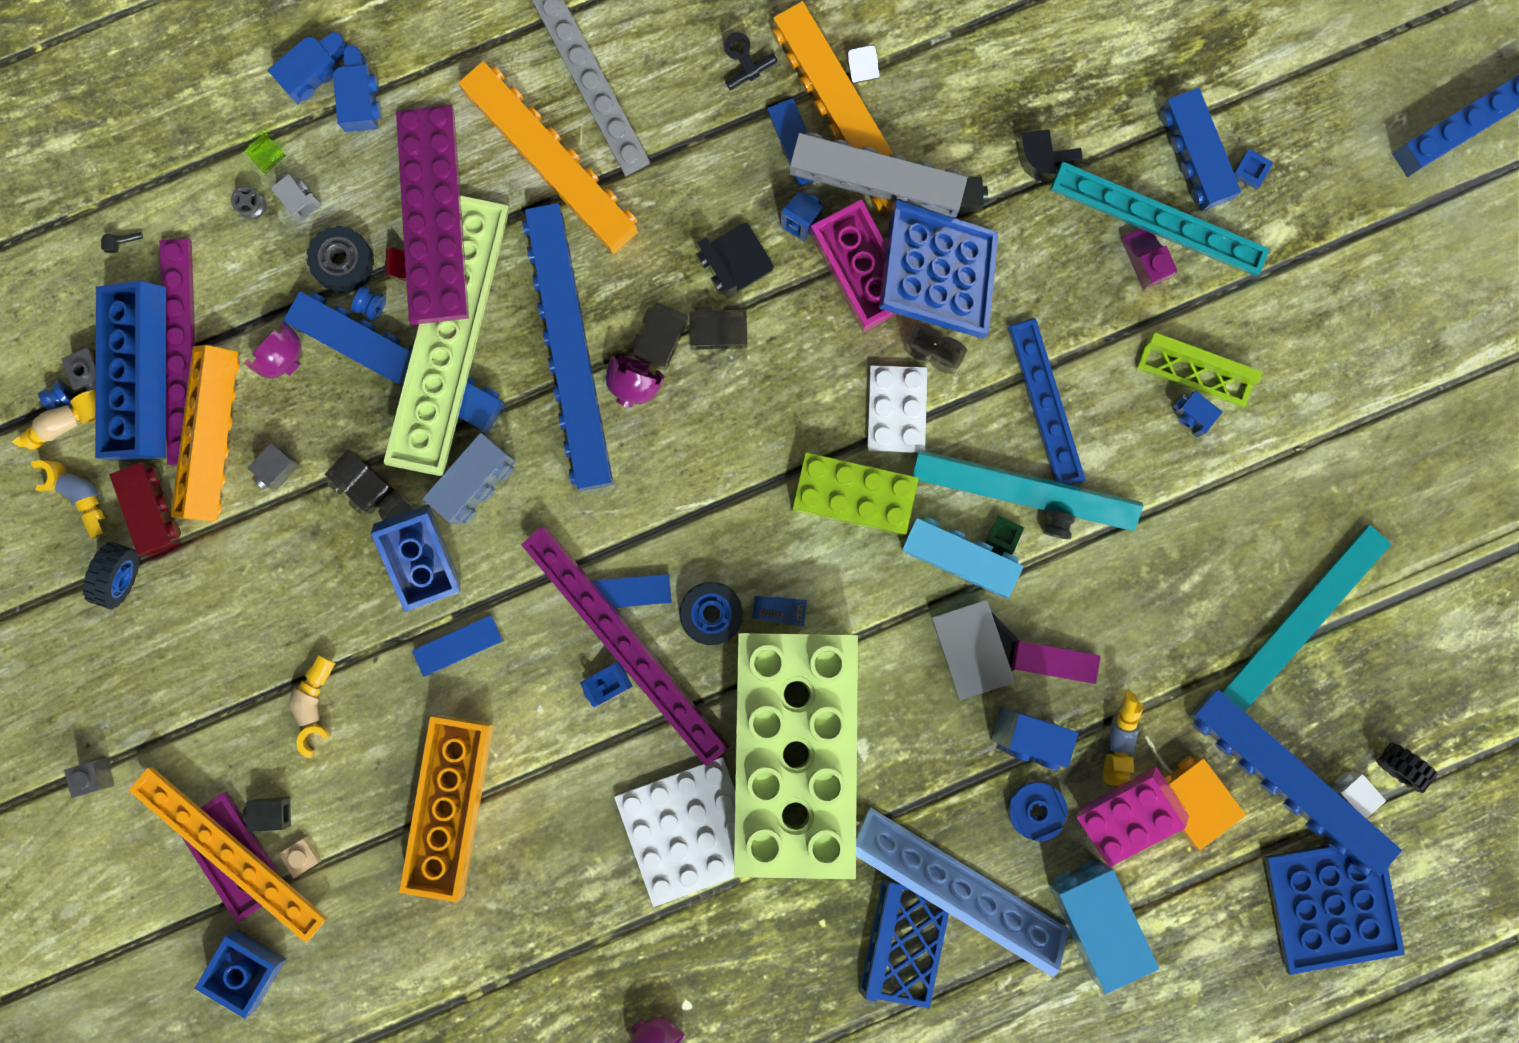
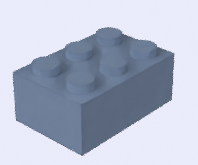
M480 433L424 496L423 500L448 522L456 525H461L463 522L467 524L476 515L477 511L475 508L481 501L485 503L496 492L495 485L501 479L505 481L515 470L513 465L517 461L494 441Z

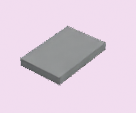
M987 600L931 618L959 700L1015 683Z

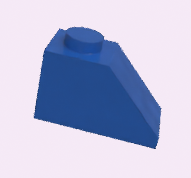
M798 192L781 212V228L805 242L810 234L811 225L817 223L823 213V206L820 205L821 201L810 193L804 195Z

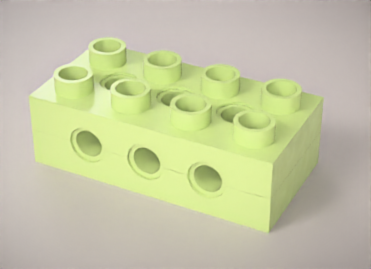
M738 633L734 877L856 879L858 635ZM800 682L807 687L809 698L805 705L794 708L786 703L784 690L788 684ZM794 741L804 743L808 749L806 762L798 767L788 765L783 759L784 748ZM798 802L807 808L808 814L804 823L794 827L785 823L782 818V812L788 804Z

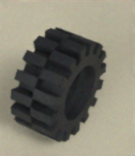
M1393 742L1388 744L1376 761L1384 771L1390 773L1389 775L1420 793H1424L1438 775L1437 771L1429 766L1426 761L1421 760L1419 756L1414 755L1410 750L1404 749L1401 745Z

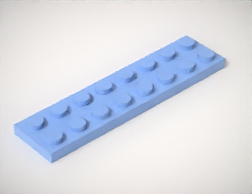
M871 807L868 809L856 834V857L1050 976L1054 977L1060 971L1069 928Z

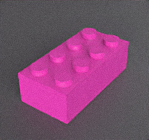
M862 199L811 225L810 236L862 333L898 315L897 313L879 308L887 245Z

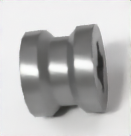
M240 186L232 193L231 205L245 218L257 219L265 212L266 201L264 197L252 187Z

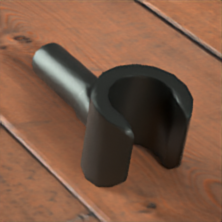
M142 232L124 236L105 234L101 238V249L105 253H118V244L143 239Z

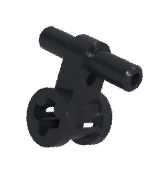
M741 32L730 34L725 41L724 49L726 54L731 59L738 60L743 68L742 71L725 81L729 90L735 89L748 80L752 82L760 77L759 73L778 62L775 54L770 53L753 63L748 54L750 51V40ZM735 38L738 42L741 40L744 42L745 45L742 47L743 53L739 54L737 51L732 52L730 50V47L733 45L732 39Z

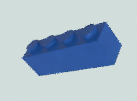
M1200 88L1167 99L1160 108L1161 122L1165 127H1168L1171 135L1172 149L1175 153L1179 154L1182 162L1181 171L1183 176L1189 179L1194 203L1199 205L1202 212L1236 198L1241 193V189Z

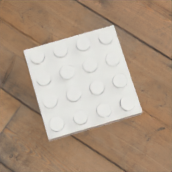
M723 756L715 759L708 766H705L703 763L614 797L653 907L734 878L735 788Z

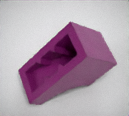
M1139 229L1121 238L1143 290L1170 279L1178 272L1167 246L1160 244L1154 234Z

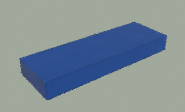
M793 98L767 108L768 115L789 165H791L799 133H807ZM794 176L799 188L815 182Z
M669 574L592 581L614 608L672 603Z
M490 615L412 650V653L423 677H426L497 645L504 640L493 615Z

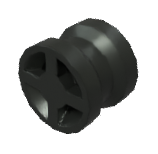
M1047 511L1048 523L1043 528L1042 533L1070 540L1072 536L1070 527L1071 524L1075 523L1076 517L1062 512Z

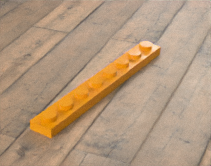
M153 767L147 768L128 790L305 943L314 936L328 919L327 916Z

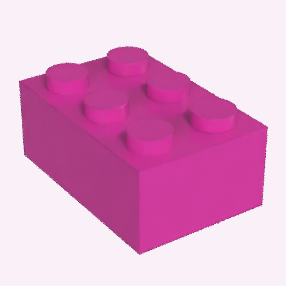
M1156 766L1082 805L1077 815L1078 821L1109 867L1185 829L1189 818L1186 810Z

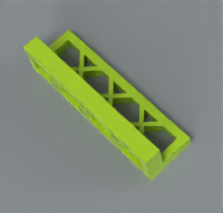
M1156 332L1147 337L1136 368L1241 408L1246 407L1253 385L1260 382L1263 374L1262 371ZM1150 350L1161 354L1165 365L1158 368L1147 365L1146 361ZM1168 357L1173 358V359H1176V360L1170 362V360H1169ZM1180 361L1188 365L1192 374L1185 378L1176 375L1172 365ZM1167 368L1169 373L1163 371L1162 369ZM1206 371L1214 373L1218 385L1211 388L1204 386L1199 374ZM1222 377L1227 378L1229 380L1224 382ZM1235 381L1245 385L1240 399L1230 395L1226 384ZM1220 387L1222 392L1217 391L1215 389Z

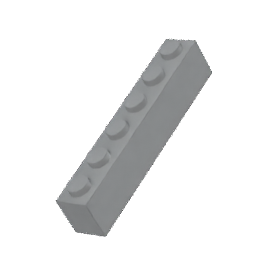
M807 132L806 134L799 133L790 165V175L893 202L899 200L956 218L959 212L968 177L962 176V173L955 169H945V171L935 169L928 162L919 161L917 164L908 162L901 155L890 154L885 156L878 154L876 149L870 147H862L861 149L851 147L846 141L838 139L833 142L824 140L821 135Z

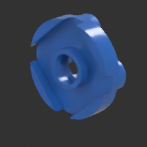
M1044 782L1026 783L1020 786L1008 801L1009 820L1013 828L1027 839L1047 841L1057 836L1063 829L1062 826L1068 814L1067 803L1063 795L1049 784ZM1034 804L1045 807V812H1042L1044 816L1040 819L1035 815H1030V810H1033L1031 807Z

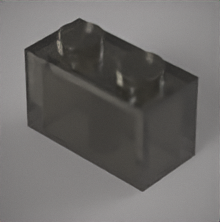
M655 302L653 309L649 307L644 315L642 323L646 325L642 334L637 333L632 342L631 349L634 350L633 355L635 359L666 372L689 321L688 316Z

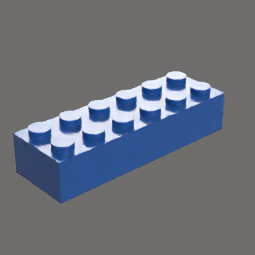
M133 281L96 287V459L132 461L166 458V287L144 281Z

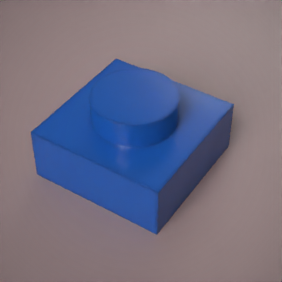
M1248 149L1234 171L1235 177L1257 190L1274 162Z

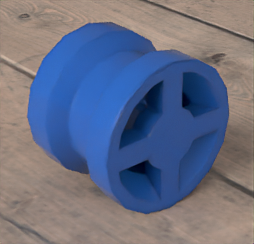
M362 286L353 299L351 309L358 314L364 313L368 319L375 321L384 309L386 296L381 293L374 294L370 288Z
M61 380L55 382L53 388L49 390L43 389L38 393L39 399L47 411L66 405L72 407L70 401L75 397L71 389Z

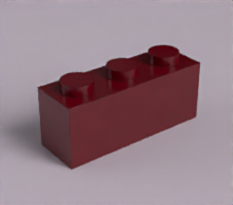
M140 462L109 474L137 555L151 556L181 544L179 539L181 531L177 522L171 517L169 511L171 509V502L162 491L160 486L162 477L156 467L152 464Z

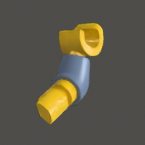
M32 461L30 464L34 469H45L47 472L46 483L37 484L35 490H56V492L69 499L72 505H76L78 512H83L81 519L89 538L92 540L101 536L103 531L99 522L104 521L106 518L102 509L97 508L99 505L97 499L99 493L94 484L87 478L67 473L66 468L59 461Z
M1129 689L1126 690L1120 711L1113 717L1110 727V751H1114V754H1107L1103 765V781L1109 785L1120 786L1130 780V773H1134V758L1130 757L1129 753H1134L1140 729L1139 718L1143 711V705Z

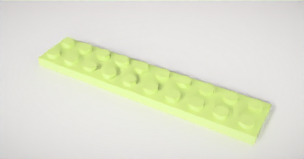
M465 196L460 197L469 319L419 324L384 458L385 465L437 476H443L510 211L508 205Z

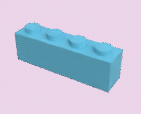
M924 517L923 521L918 518L916 519L902 552L1005 599L1010 598L1024 567L1018 564L1019 558L1005 552L1002 556L991 552L993 547L977 540L976 544L965 540L966 535L955 529L951 528L949 532L938 528L939 522L928 517Z

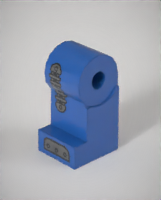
M754 596L752 619L804 626L807 600Z

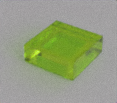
M266 133L261 135L244 151L265 174L286 157L283 151Z

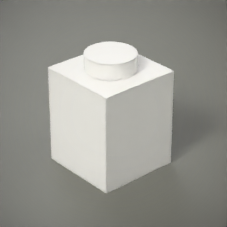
M1351 771L1342 774L1336 779V785L1332 788L1366 819L1386 802L1383 796L1361 773Z

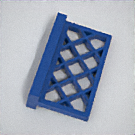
M882 877L859 992L865 1000L877 1002L878 999L930 1008L949 913L939 909L932 914L925 904L928 900L915 892L914 894L918 901L904 909L900 903L902 889L912 890L892 878ZM922 905L929 917L915 926L908 914ZM905 917L912 929L898 938L894 931L895 923ZM933 922L937 928L936 937L926 943L919 931ZM916 934L923 946L909 955L902 943ZM900 946L907 958L892 967L888 960L889 953ZM927 951L931 957L930 966L920 972L913 960ZM911 963L917 975L903 984L896 972ZM894 975L901 987L891 994L882 992L883 982ZM921 980L925 985L923 999L913 998L907 989Z

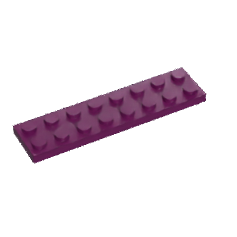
M446 105L396 111L409 322L411 325L469 319L453 106Z

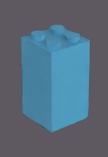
M1092 859L1081 864V869L1071 874L1069 871L1058 874L1053 878L1054 882L1048 885L1092 980L1105 994H1108L1160 968L1114 870L1101 860L1096 861V859Z

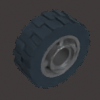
M349 227L325 228L326 230L318 232L317 236L310 241L309 249L307 248L306 252L308 255L306 261L310 267L311 274L328 290L332 289L334 292L340 293V291H344L346 293L351 292L350 290L359 289L363 283L365 284L368 281L369 275H372L373 252L361 234L357 231L354 232ZM341 254L347 255L344 263L339 265L334 263L337 256Z

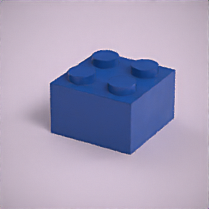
M237 929L224 937L194 989L245 1019L257 1010L287 958Z

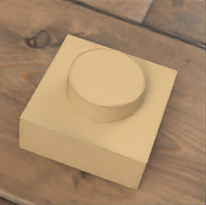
M307 837L279 853L293 879L321 862Z

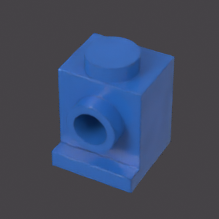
M1196 390L1188 395L1183 393L1173 404V407L1176 409L1174 413L1179 416L1178 420L1187 428H1195L1196 430L1193 435L1196 437L1206 434L1222 414L1219 408Z

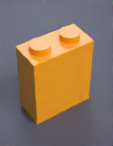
M1188 756L1178 763L1176 771L1170 775L1166 773L1162 776L1189 815L1187 826L1181 830V833L1192 847L1201 850L1239 822L1246 814L1205 759L1198 756Z

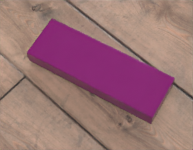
M1016 641L1011 669L1096 684L1101 656Z

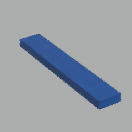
M1033 318L1009 325L1007 329L1055 482L1067 485L1086 481L1037 320Z

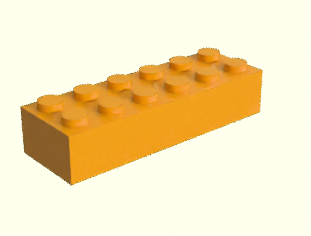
M439 714L430 716L399 893L456 903L464 897L491 745L493 723Z

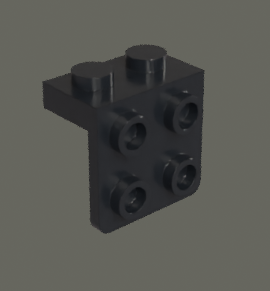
M742 223L712 242L707 237L697 242L699 252L696 253L699 262L704 269L706 267L710 269L713 277L710 279L718 293L723 291L727 299L767 276L774 269L773 263L747 223Z

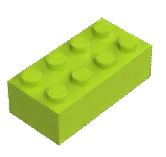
M805 453L792 511L904 536L907 534L919 478Z

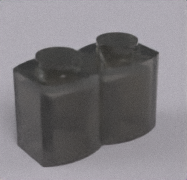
M700 306L696 307L695 311L689 312L691 350L747 348V311L741 310L740 306H725L724 311H712V307Z
M925 324L915 325L904 346L905 351L912 357L922 361H929L937 370L948 374H954L968 351L958 340L942 337L938 331Z
M349 449L325 473V476L330 480L327 483L328 486L339 495L344 492L351 499L348 504L360 514L363 511L372 514L380 506L382 500L394 491V488L359 455Z

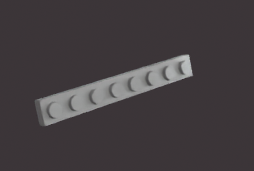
M531 0L624 176L626 177L649 165L648 157L564 0Z

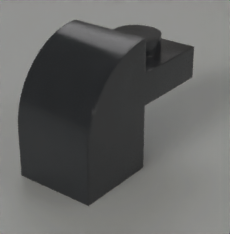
M1050 129L1021 133L1017 140L1019 160L1022 168L1030 177L1038 181L1051 182L1056 175V170H1058L1060 163L1065 162L1078 167L1083 159L1081 148L1053 151Z

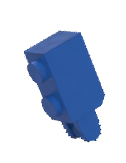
M336 31L331 34L329 33V36L324 37L320 42H317L315 38L306 37L267 71L298 105L301 101L311 98L320 85L333 79V73L338 68L336 63L344 57L343 50L348 47V43Z
M350 45L343 50L344 67H338L333 73L337 123L344 132L379 129L378 119H381L382 113L380 104L376 101L375 92L379 91L377 75L373 74L365 63V57L360 53L361 51L358 47Z

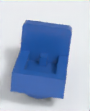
M619 662L580 682L586 699L590 701L594 708L633 687Z

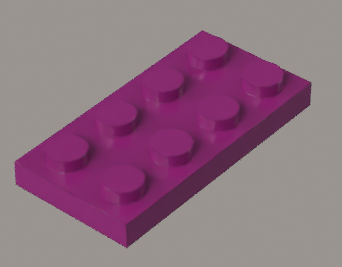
M228 792L220 794L201 807L205 813L282 878L253 831L247 832V824H244L243 816ZM182 837L236 923L262 907L261 904Z

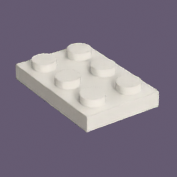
M870 366L867 452L918 453L919 450L925 451L926 367Z

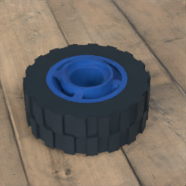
M107 542L106 545L100 547V550L96 552L85 574V580L83 581L84 599L87 602L111 610L120 606L127 595H129L138 574L139 555H137L136 550L114 542Z
M718 582L701 583L689 590L682 600L680 606L682 627L686 634L698 643L710 646L727 642L736 635L742 624V603L736 593L724 584ZM709 605H714L719 609V617L713 622H708L703 617V611Z

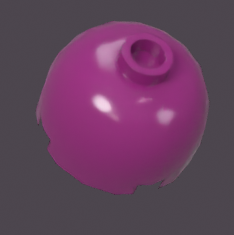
M285 322L280 324V327L283 329L280 333L274 330L252 353L256 359L253 362L247 359L244 363L261 377L273 379L280 377L284 373L290 376L301 365L297 359L302 353V343L299 336Z
M611 356L605 378L609 391L617 397L616 402L626 407H632L633 404L641 405L654 399L662 386L664 375L657 369L655 374L648 370V364L636 359L619 356L617 361L615 356Z
M653 1017L647 1022L640 1019L630 1029L632 1037L628 1043H681L685 1034L669 1019Z

